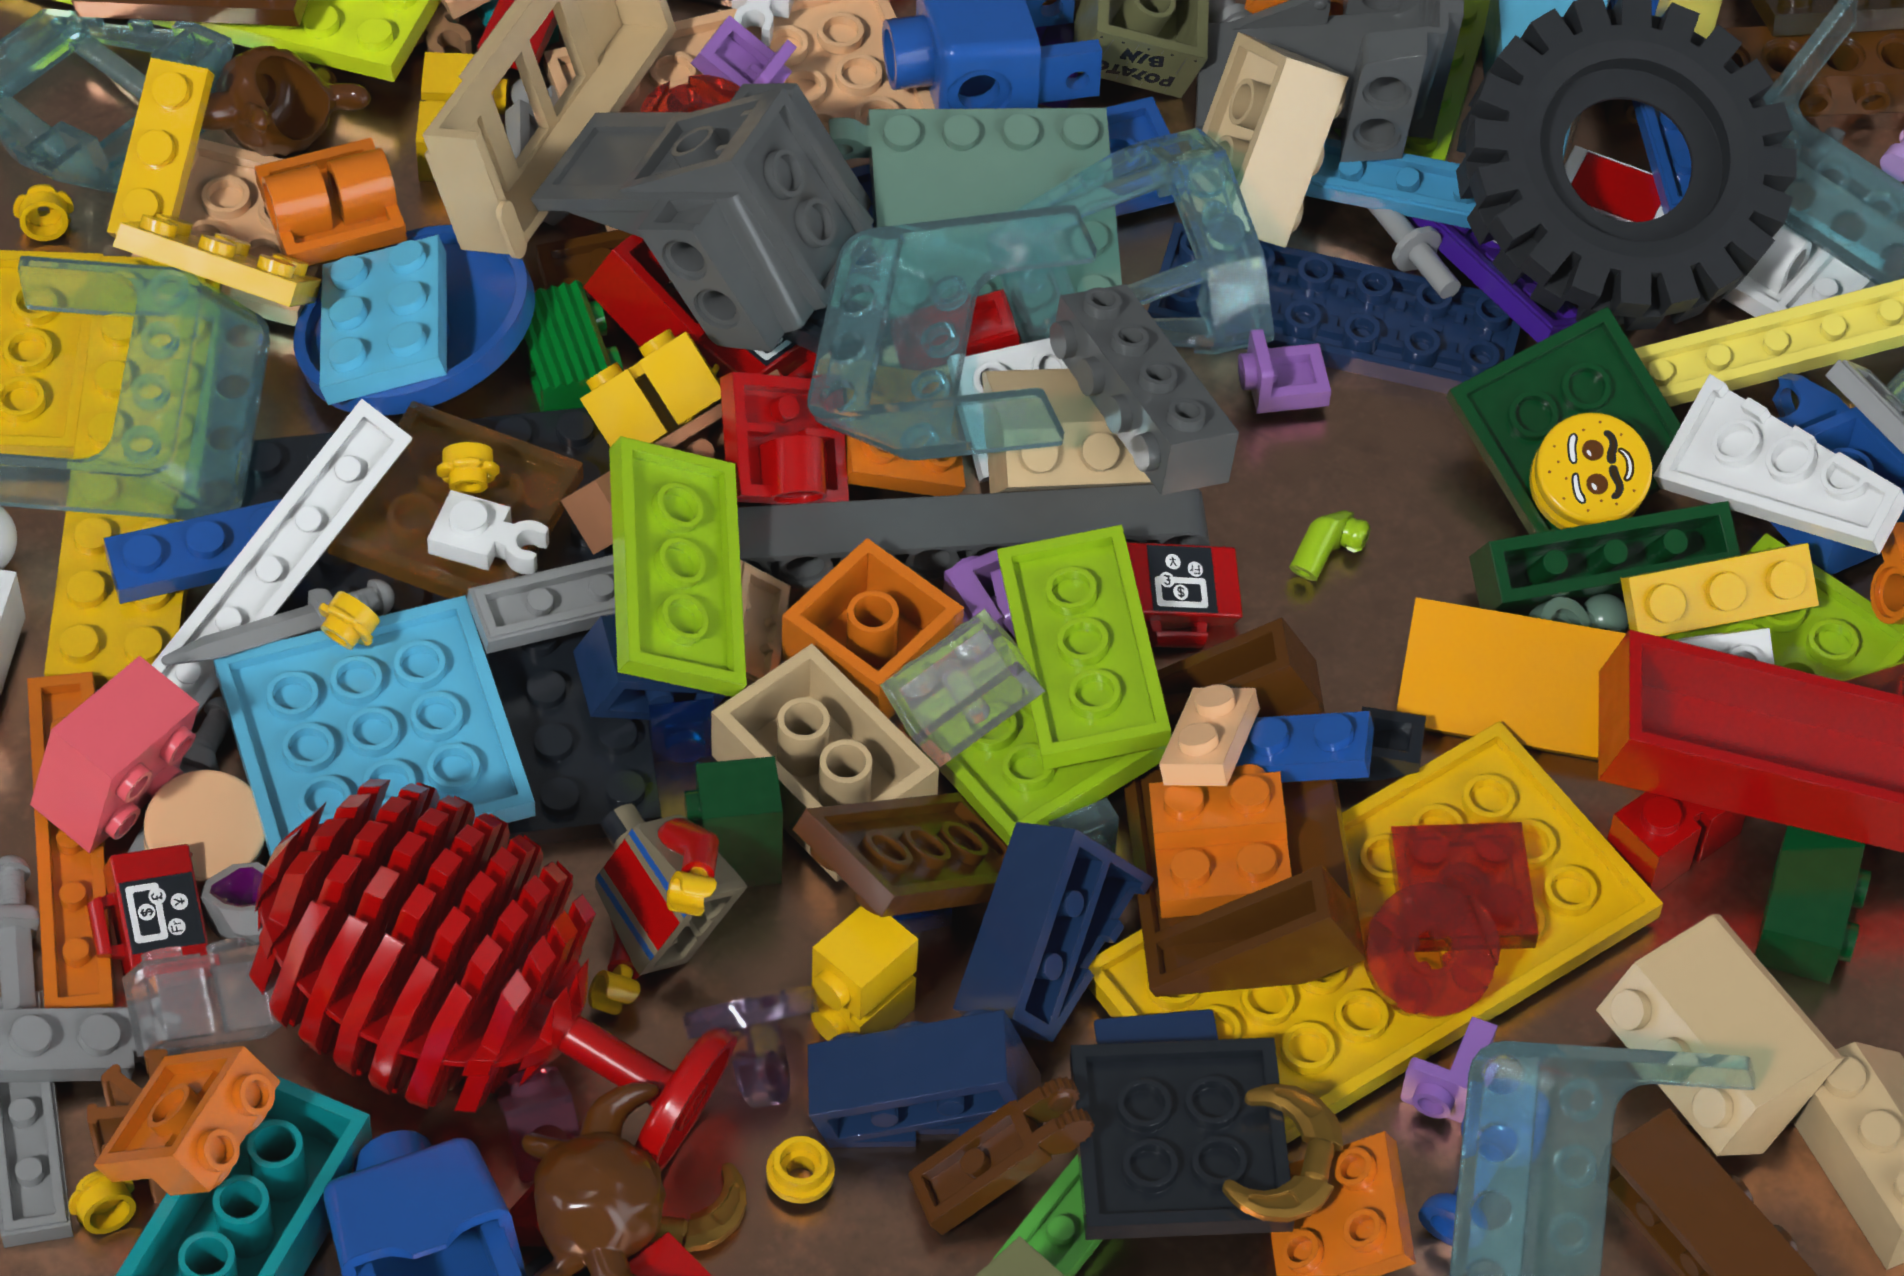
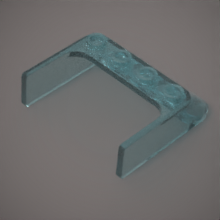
M1839 0L1764 95L1763 99L1766 105L1784 101L1793 130L1781 143L1782 148L1797 149V178L1785 191V194L1793 197L1785 225L1876 285L1904 279V184L1811 125L1802 116L1799 108V100L1804 90L1856 24L1858 0Z
M1068 204L877 227L860 231L850 237L842 246L838 255L808 393V408L816 422L905 460H925L1062 445L1065 432L1043 389L1027 388L958 396L976 298L980 289L988 281L998 275L1009 272L1085 264L1095 261L1097 249L1078 208L1075 205Z
M21 256L18 273L26 308L41 311L134 317L113 433L108 445L100 453L82 459L0 453V505L188 520L240 508L245 496L270 348L269 326L264 318L196 275L174 267Z
M1516 1041L1493 1042L1480 1049L1472 1059L1468 1073L1449 1276H1601L1614 1115L1618 1102L1626 1092L1637 1086L1648 1084L1754 1090L1756 1075L1750 1057Z

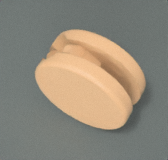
M195 770L174 777L155 793L147 807L144 818V850L188 844L190 852L193 853L192 863L198 894H200L207 879L232 864L259 862L263 865L266 858V841L250 786L234 775L217 770Z

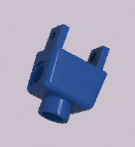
M916 0V16L885 19L882 27L883 56L891 89L902 90L928 86L935 109L1038 108V103L1099 96L1102 48L1098 39L1040 46L1035 28L1073 23L1075 0H1057L1051 5H1042L1047 0ZM1075 72H1083L1078 77L1068 78Z
M398 1130L382 1134L369 1141L359 1151L354 1160L352 1173L333 1179L324 1188V1204L342 1276H526L512 1216L478 1147L470 1139L454 1138L432 1146L426 1136L416 1131Z

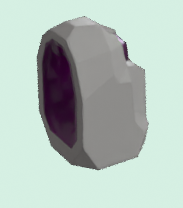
M259 862L230 865L207 879L199 894L202 913L208 927L220 939L235 943L242 942L258 950L260 944L259 936L262 928L258 931V910L255 912L258 887L266 868Z

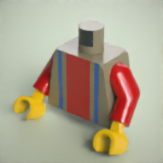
M625 804L614 809L602 820L601 828L616 851L595 877V888L610 916L614 944L607 971H599L591 982L588 991V1004L591 1008L612 1015H618L622 1011L623 1004H630L638 998L641 990L640 984L636 979L639 975L688 963L747 888L743 879L718 852L719 839L714 832L689 821L687 817L682 815L645 822L633 804Z

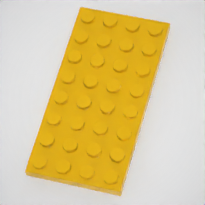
M1499 721L1421 766L1419 772L1402 777L1342 812L1366 960L1306 984L1155 997L1149 989L1141 929L1095 956L1088 967L1094 977L1087 988L1112 1018L1209 1009L1214 1013L1218 1040L1274 1038L1280 1084L1297 1086L1318 1096L1334 1114H1337L1406 1072L1411 1058L1416 1057L1425 1060L1462 1038L1472 1016L1487 1022L1658 919L1663 902ZM1283 1113L1286 1143H1289L1301 1134L1293 1120Z

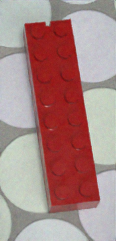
M1629 629L1599 671L1598 781L1904 853V696Z

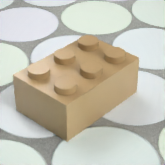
M810 644L711 711L712 756L717 761L775 756L783 809V828L810 855L811 847L792 830L807 808L938 794L939 768L813 644ZM820 865L836 882L842 879L836 872Z

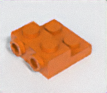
M1245 764L1235 767L1227 786L1164 785L1163 781L1149 783L1161 918L1200 915L1292 877L1280 771L1266 773L1260 766Z
M245 1046L164 1056L99 1155L94 1166L111 1182L151 1178L170 1196L210 1192L227 1178L232 1167L237 1163L240 1154V1144L247 1134L251 1133L262 1123L268 1111L272 1108L275 1100V1090L281 1081Z

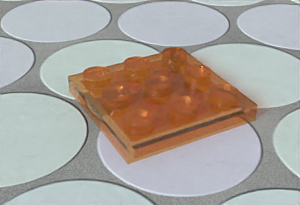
M412 401L397 425L413 437L412 441L330 544L328 554L448 599L464 595L467 598L468 588L524 576L525 574L512 570L505 559L498 557L494 558L489 571L428 554V535L450 492L449 484L444 482L436 473L437 466L442 463L443 449L451 444L460 442H477L490 446L493 449V461L499 465L500 472L495 477V480L488 483V488L485 491L467 495L511 507L512 524L524 520L538 521L549 528V536L565 510L560 500L575 492L584 478L583 462ZM526 545L521 549L530 550L537 553L538 556L542 548L535 545Z

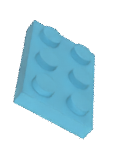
M439 235L415 241H404L396 246L357 256H346L338 261L322 265L319 388L328 405L447 375L446 250Z

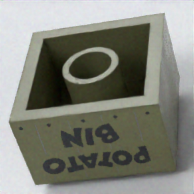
M1075 0L1073 42L1099 40L1102 48L1101 78L1182 98L1208 59L1209 0Z

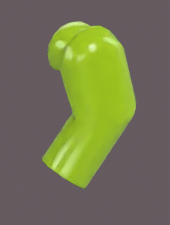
M1347 510L1316 518L1310 524L1289 566L1290 570L1302 578L1317 581L1331 551L1338 550L1341 546L1353 553L1363 550L1371 532L1370 525L1363 519L1354 518V512Z

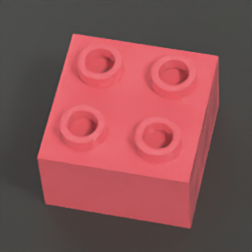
M138 656L51 729L30 805L89 853L109 836L114 840L120 839L135 824L141 809L151 801L155 793L174 777L184 774L179 768L183 756L188 752L196 738V734L191 730L200 703L141 656Z

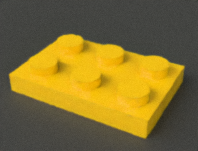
M157 213L156 217L143 214L141 221L122 222L119 225L113 247L288 307L311 304L316 301L322 279L306 274L309 264L301 260L278 253H273L272 257L260 254L259 258L248 254L251 244L243 240L220 233H215L214 237L201 234V237L190 234L193 224L161 213Z

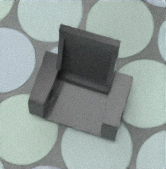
M1289 0L1232 22L1208 23V59L1197 74L1195 136H1200L1237 33L1240 32L1324 64L1349 77L1345 87L1346 98L1343 109L1338 117L1333 120L1330 127L1341 129L1340 162L1402 159L1407 136L1433 139L1464 16V0H1343V15L1330 16L1331 0Z
M797 83L742 84L730 102L693 112L595 113L531 197V201L538 211H566L642 237L708 338L714 344L722 347L766 352L774 350L784 333L801 328L814 310L827 307L876 234L872 227L874 219L867 212L873 204Z

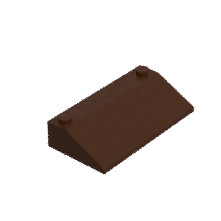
M1282 617L1157 670L1172 734L1192 689L1205 688L1211 685H1226L1230 688H1255L1260 708L1257 717L1325 714L1316 659ZM1156 765L1124 785L1133 864L1154 878L1146 894L1137 895L1149 989L1155 997L1306 984L1366 960L1336 779L1282 782L1292 877L1200 915L1161 918L1149 783L1163 781L1160 765Z

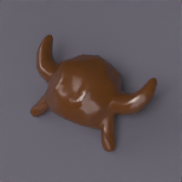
M262 45L236 55L225 63L215 84L214 92L210 93L201 129L224 130L235 143L246 150L257 152L262 156L282 158L307 151L308 147L328 126L331 113L334 110L357 111L364 109L369 105L371 95L364 87L358 84L337 83L334 73L324 65L306 62L297 54L287 49Z
M648 1082L629 1083L615 1087L603 1094L585 1114L580 1135L570 1140L535 1133L526 1134L522 1139L521 1144L524 1151L542 1159L534 1174V1201L540 1232L553 1257L550 1263L536 1271L533 1276H572L586 1267L591 1276H636L631 1271L627 1258L642 1250L660 1232L666 1192L661 1181V1169L652 1155L621 1137L623 1125L628 1116L635 1109L658 1096L659 1087Z

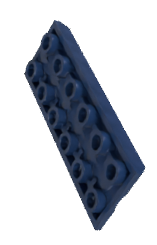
M1178 222L1174 223L1147 311L1163 331L1248 349L1250 330L1263 329L1268 348L1319 343L1325 367L1448 394L1449 389L1514 356L1521 328L1481 289L1461 285L1459 291L1454 296L1442 299L1422 276L1287 246L1284 248L1264 241Z

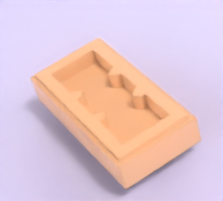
M740 560L747 680L745 688H747L780 665L782 615L788 610L791 586Z

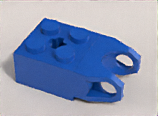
M1787 373L1778 377L1779 387L1772 398L1780 416L1777 419L1792 428L1795 425L1813 435L1820 445L1835 454L1838 452L1843 453L1898 486L1904 493V454L1857 407L1850 409L1838 395L1802 375ZM1791 390L1796 393L1799 399L1797 410L1792 402ZM1904 509L1897 522H1904ZM1770 522L1791 545L1808 543L1812 563L1830 575L1879 555Z

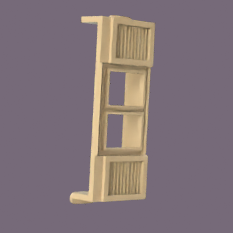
M515 0L458 76L462 79V82L423 133L428 149L425 157L461 250L508 254L516 259H521L525 255L528 241L549 213V211H538L531 201V197L595 113L619 112L676 32L667 0ZM552 9L576 75L554 107L530 43V39ZM514 61L539 127L516 159L491 94Z

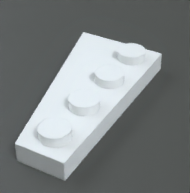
M1711 374L1707 377L1653 475L1660 489L1710 504L1728 501L1730 510L1876 554H1880L1904 509V493L1901 488L1843 453L1838 452L1835 454L1817 443L1813 435L1796 425L1793 428L1772 416L1768 408L1749 397L1745 400L1729 390L1725 382Z

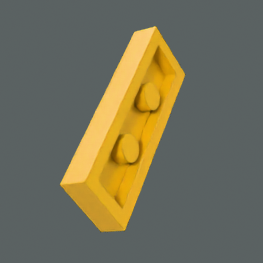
M150 58L107 233L113 238L116 237L120 223L141 221L143 214L156 217L157 213L179 218L215 76L209 69Z
M1799 543L1620 578L1629 629L1659 637L1819 606L1808 543Z

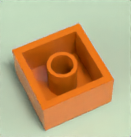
M866 538L782 615L781 660L785 662L810 644H813L890 719L961 653L964 607Z

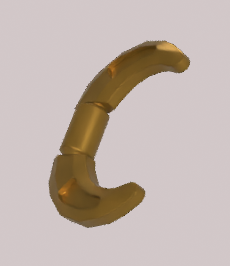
M1269 1084L1247 1091L1245 1103L1250 1106L1272 1107L1283 1112L1293 1120L1301 1134L1302 1141L1308 1143L1301 1175H1294L1290 1181L1277 1189L1265 1191L1249 1189L1228 1179L1225 1180L1222 1191L1232 1204L1242 1212L1262 1221L1288 1223L1310 1216L1322 1208L1334 1189V1186L1327 1182L1334 1152L1343 1150L1341 1125L1336 1115L1318 1096L1297 1086Z
M725 1162L722 1165L724 1185L721 1194L713 1204L698 1212L691 1213L689 1222L686 1218L662 1216L661 1230L650 1242L654 1243L669 1232L682 1246L685 1244V1249L688 1252L708 1250L722 1243L738 1229L747 1209L745 1182L735 1165L730 1162Z

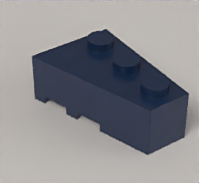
M1016 822L964 977L961 981L953 1010L963 1015L972 1010L997 1011L1004 1009L1019 1037L1053 1042L1094 977L1088 967L1104 942H1116L1124 929L1123 924L1118 919L1133 895H1145L1154 878L1077 829Z
M1004 1009L997 1011L972 1010L958 1018L930 1023L911 1021L899 1025L896 1029L863 1035L844 1033L833 1037L830 1041L808 1044L809 1117L830 1148L916 1147V1135L958 1134L959 1137L1009 1101L1020 1100L1038 1086H1042L1041 1074ZM1037 1123L1038 1128L1043 1126V1123Z

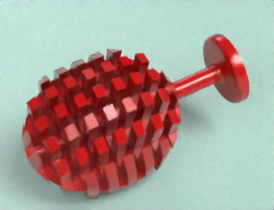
M369 779L358 788L356 795H349L336 809L333 819H327L324 823L319 824L326 805L325 802L278 844L263 872L258 887L255 912L258 910V931L261 928L262 930L259 936L260 944L249 977L262 995L274 988L269 1002L270 1013L281 1025L287 1029L288 1024L294 1028L301 1023L298 1035L305 1045L319 1055L321 1051L327 1054L334 1049L333 1059L336 1066L353 1077L355 1073L361 1076L370 1070L368 1079L371 1086L388 1095L391 1092L397 1094L404 1089L410 1077L411 1080L404 1096L408 1103L428 1109L429 1105L436 1106L444 1099L447 1090H453L465 1076H468L454 1111L476 1112L486 1103L489 1093H495L507 1079L511 1067H516L521 1062L518 1071L526 1068L519 1085L520 1087L557 1059L561 1053H564L617 1086L637 1082L655 1084L659 1087V1093L657 1097L647 1102L652 1107V1110L635 1145L649 1152L658 1163L661 1171L664 1169L691 1131L717 1087L734 1052L737 1036L722 1027H713L707 1030L694 1043L677 1069L672 1070L581 1016L587 1001L589 958L582 967L579 964V959L583 951L582 946L596 913L583 894L572 902L568 914L564 910L573 887V874L558 860L556 864L551 861L545 865L538 878L537 875L544 858L541 846L526 835L522 837L520 834L510 839L508 844L510 837L508 823L491 813L490 815L483 813L475 818L472 803L455 795L454 797L448 795L439 800L440 797L436 788L419 782L416 784L410 783L401 788L398 797L392 796L381 807L390 783L389 779Z

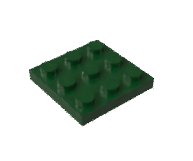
M1608 306L1449 389L1446 396L1529 535L1559 530L1537 508L1531 494L1529 480L1530 468L1536 452L1548 432L1559 422L1581 413H1603L1616 417L1630 425L1645 442L1651 457L1652 480L1646 497L1661 490L1653 475L1681 426Z

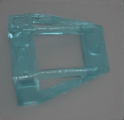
M43 8L0 39V142L19 164L55 181L116 194L136 115L99 142L97 137L63 121L51 127L12 98V96L75 52L140 100L146 75L105 45L152 53L151 58L207 68L215 75L211 92H214L215 84L223 66L232 59L235 49L232 39L194 22L176 21L172 29L154 28L151 20L130 19L127 23L128 25L104 23L103 18L78 17L76 11ZM201 129L200 135L203 134V133H204L205 131H207V130H202V129Z
M1199 128L1142 140L1108 155L1014 211L991 228L987 234V241L1022 342L1028 343L1050 338V327L1052 323L1056 322L1060 295L1075 293L1053 229L1155 190L1159 198L1169 195L1173 196L1195 260L1131 283L1128 287L1141 304L1145 305L1201 284L1196 302L1202 317L1153 318L1174 347L1194 348V353L1213 355L1248 347L1250 330L1263 329L1266 342L1273 341L1275 334L1264 253L1224 147Z

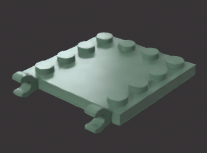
M1107 108L869 109L867 125L852 118L840 117L829 119V135L845 160L869 158L874 230L876 232L874 237L878 287L861 280H846L839 287L840 296H837L838 298L891 322L1004 289L1018 335L1050 334V327L1052 323L1056 322L1060 295L1088 291L1092 288L1122 285Z

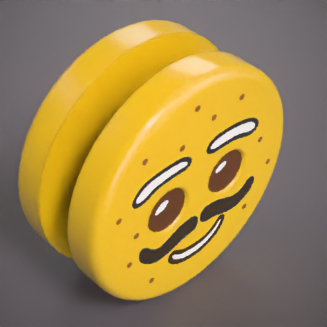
M1603 413L1573 415L1555 425L1545 436L1536 452L1529 476L1531 494L1542 515L1559 529L1633 517L1645 499L1651 485L1652 462L1648 448L1641 436L1630 425L1616 417Z

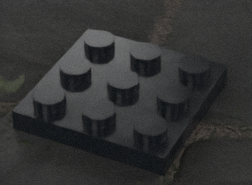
M1274 1038L1071 1045L1069 1059L1071 1078L1080 1093L1078 1095L1079 1100L1076 1101L1074 1108H1082L1083 1111L1087 1110L1095 1125L1091 1137H1088L1086 1142H1081L1077 1147L1085 1240L1293 1232L1295 1220L1288 1223L1262 1221L1242 1212L1232 1204L1222 1191L1223 1184L1228 1179L1249 1189L1262 1191L1277 1189L1291 1180L1283 1112L1272 1107L1250 1106L1245 1103L1247 1091L1262 1085L1280 1084Z

